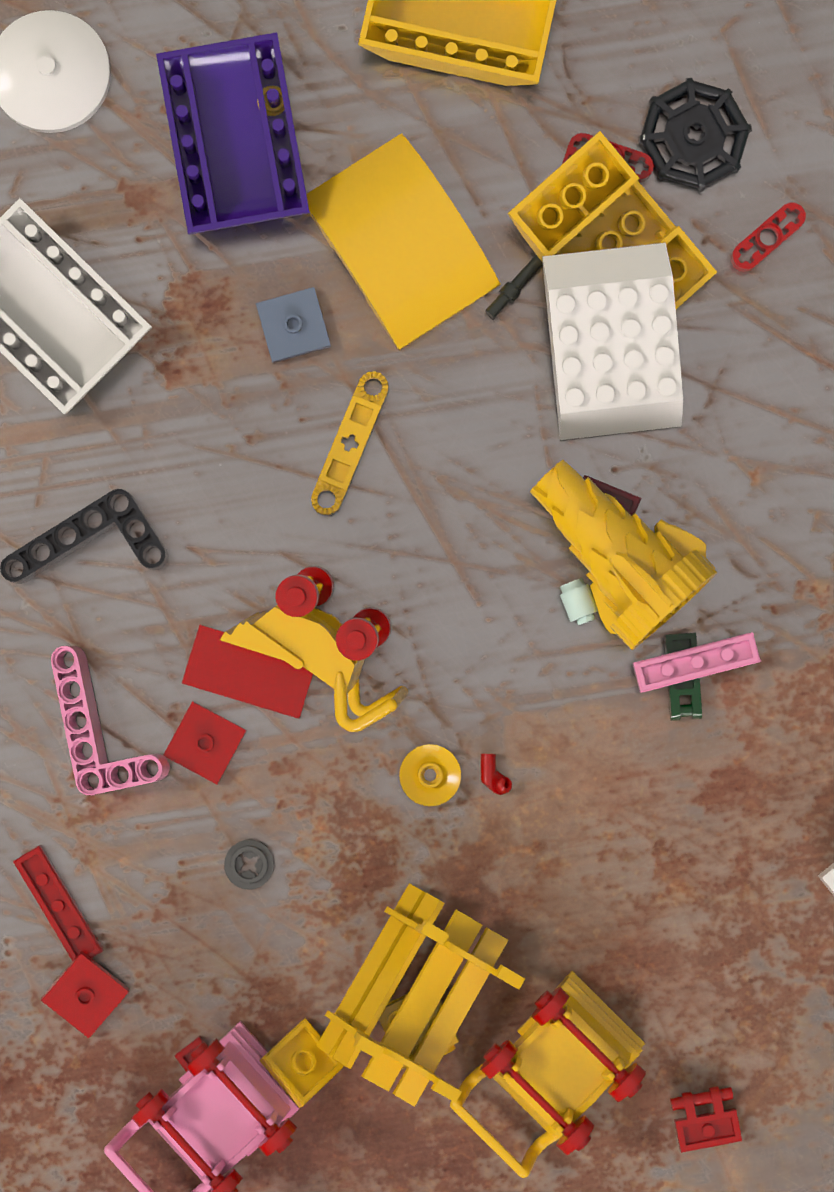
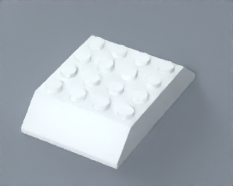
M19 198L0 217V352L66 415L135 346L152 326Z
M666 243L542 256L560 440L681 427L683 390L673 275Z

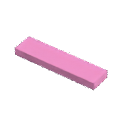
M751 632L632 664L640 693L759 663L761 660L754 634Z

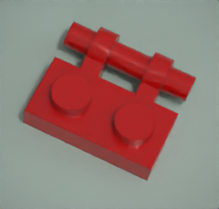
M716 1086L709 1088L707 1092L692 1094L690 1091L681 1093V1097L670 1098L672 1111L684 1109L686 1114L685 1118L674 1119L681 1153L742 1141L737 1110L735 1108L723 1109L722 1101L734 1099L731 1087L719 1089ZM712 1104L713 1112L696 1115L695 1106Z

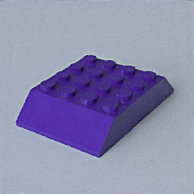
M277 32L157 53L156 57L188 235L310 213ZM273 85L281 88L285 111L280 115H267L263 88ZM269 89L267 91L268 104L271 108H276L280 105L279 93L276 89Z

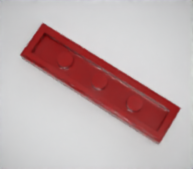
M42 845L14 860L13 863L71 960L73 961L81 951L90 958L103 952L102 945Z

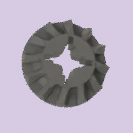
M240 841L230 848L225 857V873L228 879L239 888L247 890L259 888L269 880L273 873L274 859L269 848L259 841ZM241 853L248 859L260 856L257 860L258 862L254 865L259 875H256L251 870L243 871L241 874L238 872L244 865Z

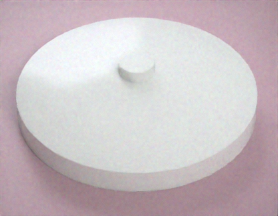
M37 11L15 20L1 33L0 107L13 121L33 131L58 133L71 130L85 123L101 107L110 87L111 65L102 40L86 22L74 15L61 11Z

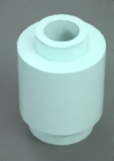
M583 578L560 586L562 591L560 597L570 622L576 620L579 626L595 619L593 613L598 612L589 584L585 585Z

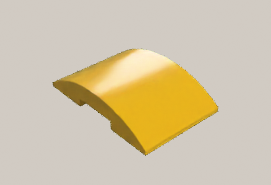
M601 131L596 133L507 213L541 261L542 256L665 242L673 275L676 309L717 273L680 226L673 224L639 183L638 179L640 178Z
M402 133L306 194L309 214L365 296L367 303L398 350H401L501 285L460 213L429 167Z

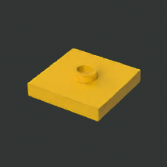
M306 1018L301 1020L259 1060L299 1108L303 1107L344 1067V1065L316 1046L321 1036Z

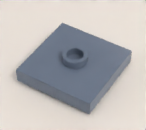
M314 287L256 303L272 363L331 347Z

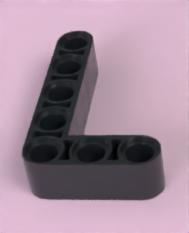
M115 489L6 556L0 564V572L10 582L16 584L27 582L116 525L144 567L150 570L162 569L168 562L169 554L135 498L126 490ZM120 496L127 497L128 507L122 512L115 511L113 507L115 499ZM94 512H99L102 516L101 525L97 528H90L87 523L88 517ZM135 522H142L145 527L143 535L133 538L130 535L131 525ZM69 528L74 529L76 533L75 541L65 545L61 539L63 532ZM41 545H47L50 550L48 558L44 561H39L36 558V550ZM151 548H158L161 552V558L155 564H149L146 560V553ZM20 561L23 564V572L18 577H12L9 572L10 566L13 562Z

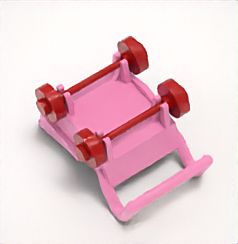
M240 1021L220 1041L216 1038L209 1045L203 1041L190 1053L193 1060L186 1066L188 1071L179 1078L182 1085L171 1096H168L163 1089H160L154 1095L148 1092L135 1104L138 1110L131 1117L132 1120L105 1146L104 1153L139 1192H154L118 1153L123 1145L142 1126L149 1122L201 1179L202 1183L191 1192H238L239 1190L236 1186L243 1177L234 1168H231L246 1155H251L257 1148L266 1157L274 1151H277L279 1154L293 1142L290 1136L297 1129V1126L289 1118L300 1108L259 1061L268 1051Z

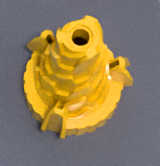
M564 460L558 462L530 490V493L549 512L558 529L570 542L569 550L589 570L586 576L593 582L590 585V589L604 626L610 634H617L631 650L638 647L664 625L718 573L715 570L716 568L706 558V544L702 540L662 519L656 523L653 532L636 513L631 516L613 496L603 493L589 477L584 480Z

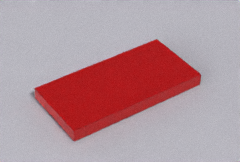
M199 625L182 684L300 719L313 673L304 667L295 669L284 660L221 641L220 639L225 632Z

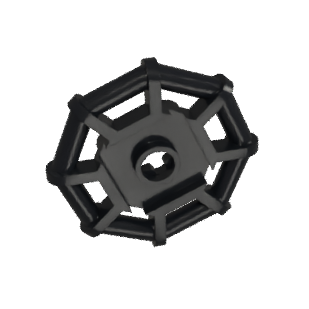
M686 78L685 82L657 97L652 96L650 98L649 110L642 133L638 136V142L643 145L645 151L653 160L654 167L658 172V178L661 180L665 178L696 187L700 191L732 172H738L741 169L740 162L748 135L752 132V126L747 123L732 96L733 91L729 88L724 90L694 81L693 78ZM695 94L718 101L714 106L710 104L708 106L700 104V101H696ZM687 95L688 102L673 110L667 105ZM723 105L734 125L727 126L719 112ZM661 112L668 117L664 132L654 133ZM693 126L696 130L702 129L701 140L696 141L694 138L690 139L688 137L690 127ZM728 134H736L729 155L723 150L724 142ZM664 141L672 155L667 163L655 142ZM718 157L724 162L704 173L703 164ZM677 161L684 165L695 166L696 175L672 167Z

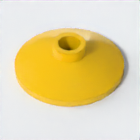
M433 744L422 745L410 751L404 758L399 772L400 784L404 793L415 803L423 806H437L450 800L457 792L461 781V769L455 756L446 748ZM433 769L436 772V778L433 781L425 779L424 773L426 770Z

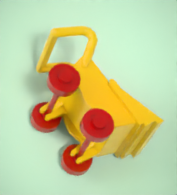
M310 566L301 570L297 575L287 577L279 584L276 590L277 605L268 613L265 611L262 613L257 612L246 618L238 625L225 631L220 640L284 660L295 669L306 668L334 689V708L337 723L349 732H359L395 711L408 695V689L405 686H399L368 706L360 702L359 675L364 661L378 646L388 639L391 633V622L384 611L375 607L360 610L352 619L347 620L343 624L334 615L316 609V606L324 604L331 598L334 591V581L330 573L324 568ZM347 694H348V705H349L351 711H352L355 715L359 716V718H357V719H351V718L348 716V712H347Z
M573 971L563 979L552 993L547 990L535 1002L536 1010L517 1030L521 1037L514 1044L509 1039L500 1046L495 1043L484 1054L483 1057L486 1061L474 1069L460 1084L458 1089L462 1093L457 1102H450L451 1109L521 1178L529 1176L540 1153L557 1140L556 1146L565 1155H569L574 1150H582L591 1140L589 1135L595 1125L585 1115L579 1119L577 1118L609 1086L608 1093L617 1102L622 1101L627 1096L632 1098L642 1088L643 1084L641 1081L646 1075V1071L637 1062L630 1065L643 1051L641 1048L645 1045V1042ZM486 1076L489 1079L493 1078L547 1131L531 1144L521 1163L463 1106L472 1089Z

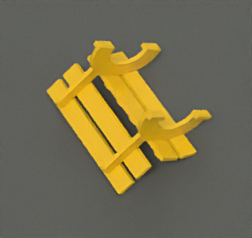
M409 883L395 909L393 910L387 906L384 912L391 916L336 1012L333 1013L327 1010L324 1016L331 1021L316 1046L349 1069H351L361 1051L369 1054L372 1058L361 1076L388 1092L403 1065L407 1066L392 1094L414 1107L429 1081L434 1083L431 1087L433 1091L456 1103L462 1091L434 1074L437 1066L489 974L491 973L518 990L521 988L525 978L501 964L498 970L493 968L508 939L486 927L472 953H467L483 925L462 912L455 910L444 931L433 925L445 903ZM427 936L437 943L381 1042H378L371 1038L370 1034ZM463 959H467L466 964L411 1060L408 1059Z

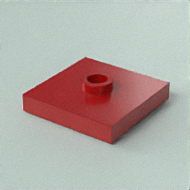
M192 701L163 756L218 785L247 730Z
M81 951L41 997V1001L87 1038H90L129 993V988Z

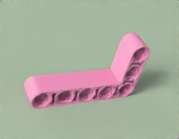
M60 646L56 648L51 656V665L78 790L85 795H95L164 779L169 773L170 764L168 759L161 754H149L108 763L85 652L77 646ZM68 651L74 656V663L70 668L64 664V656ZM73 682H77L80 686V694L77 698H74L70 693V686ZM79 712L86 716V725L83 728H80L76 723V716ZM85 742L89 743L93 749L92 756L89 759L82 753V747ZM150 760L155 761L158 765V772L155 776L150 775L147 771V764ZM121 766L125 767L129 774L125 783L120 781L117 776L118 769ZM92 772L99 778V784L96 789L92 788L88 783V777Z

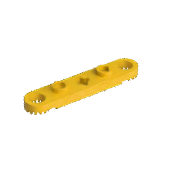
M367 372L360 378L311 496L313 508L321 515H332L340 509L381 411L389 386L387 379L380 372ZM376 379L381 382L382 390L378 395L367 394L364 386L368 380ZM350 435L355 436V442L359 445L357 449L351 448L349 452L345 451V444L341 443L343 438L349 439ZM324 491L332 492L335 495V503L331 508L326 509L318 504V496Z

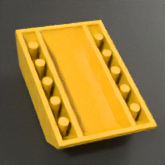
M368 0L358 45L388 61L503 86L534 85L539 82L556 0Z

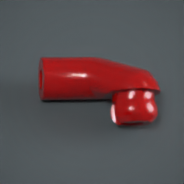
M481 754V782L495 794L503 795L510 792L512 781L496 770V754Z

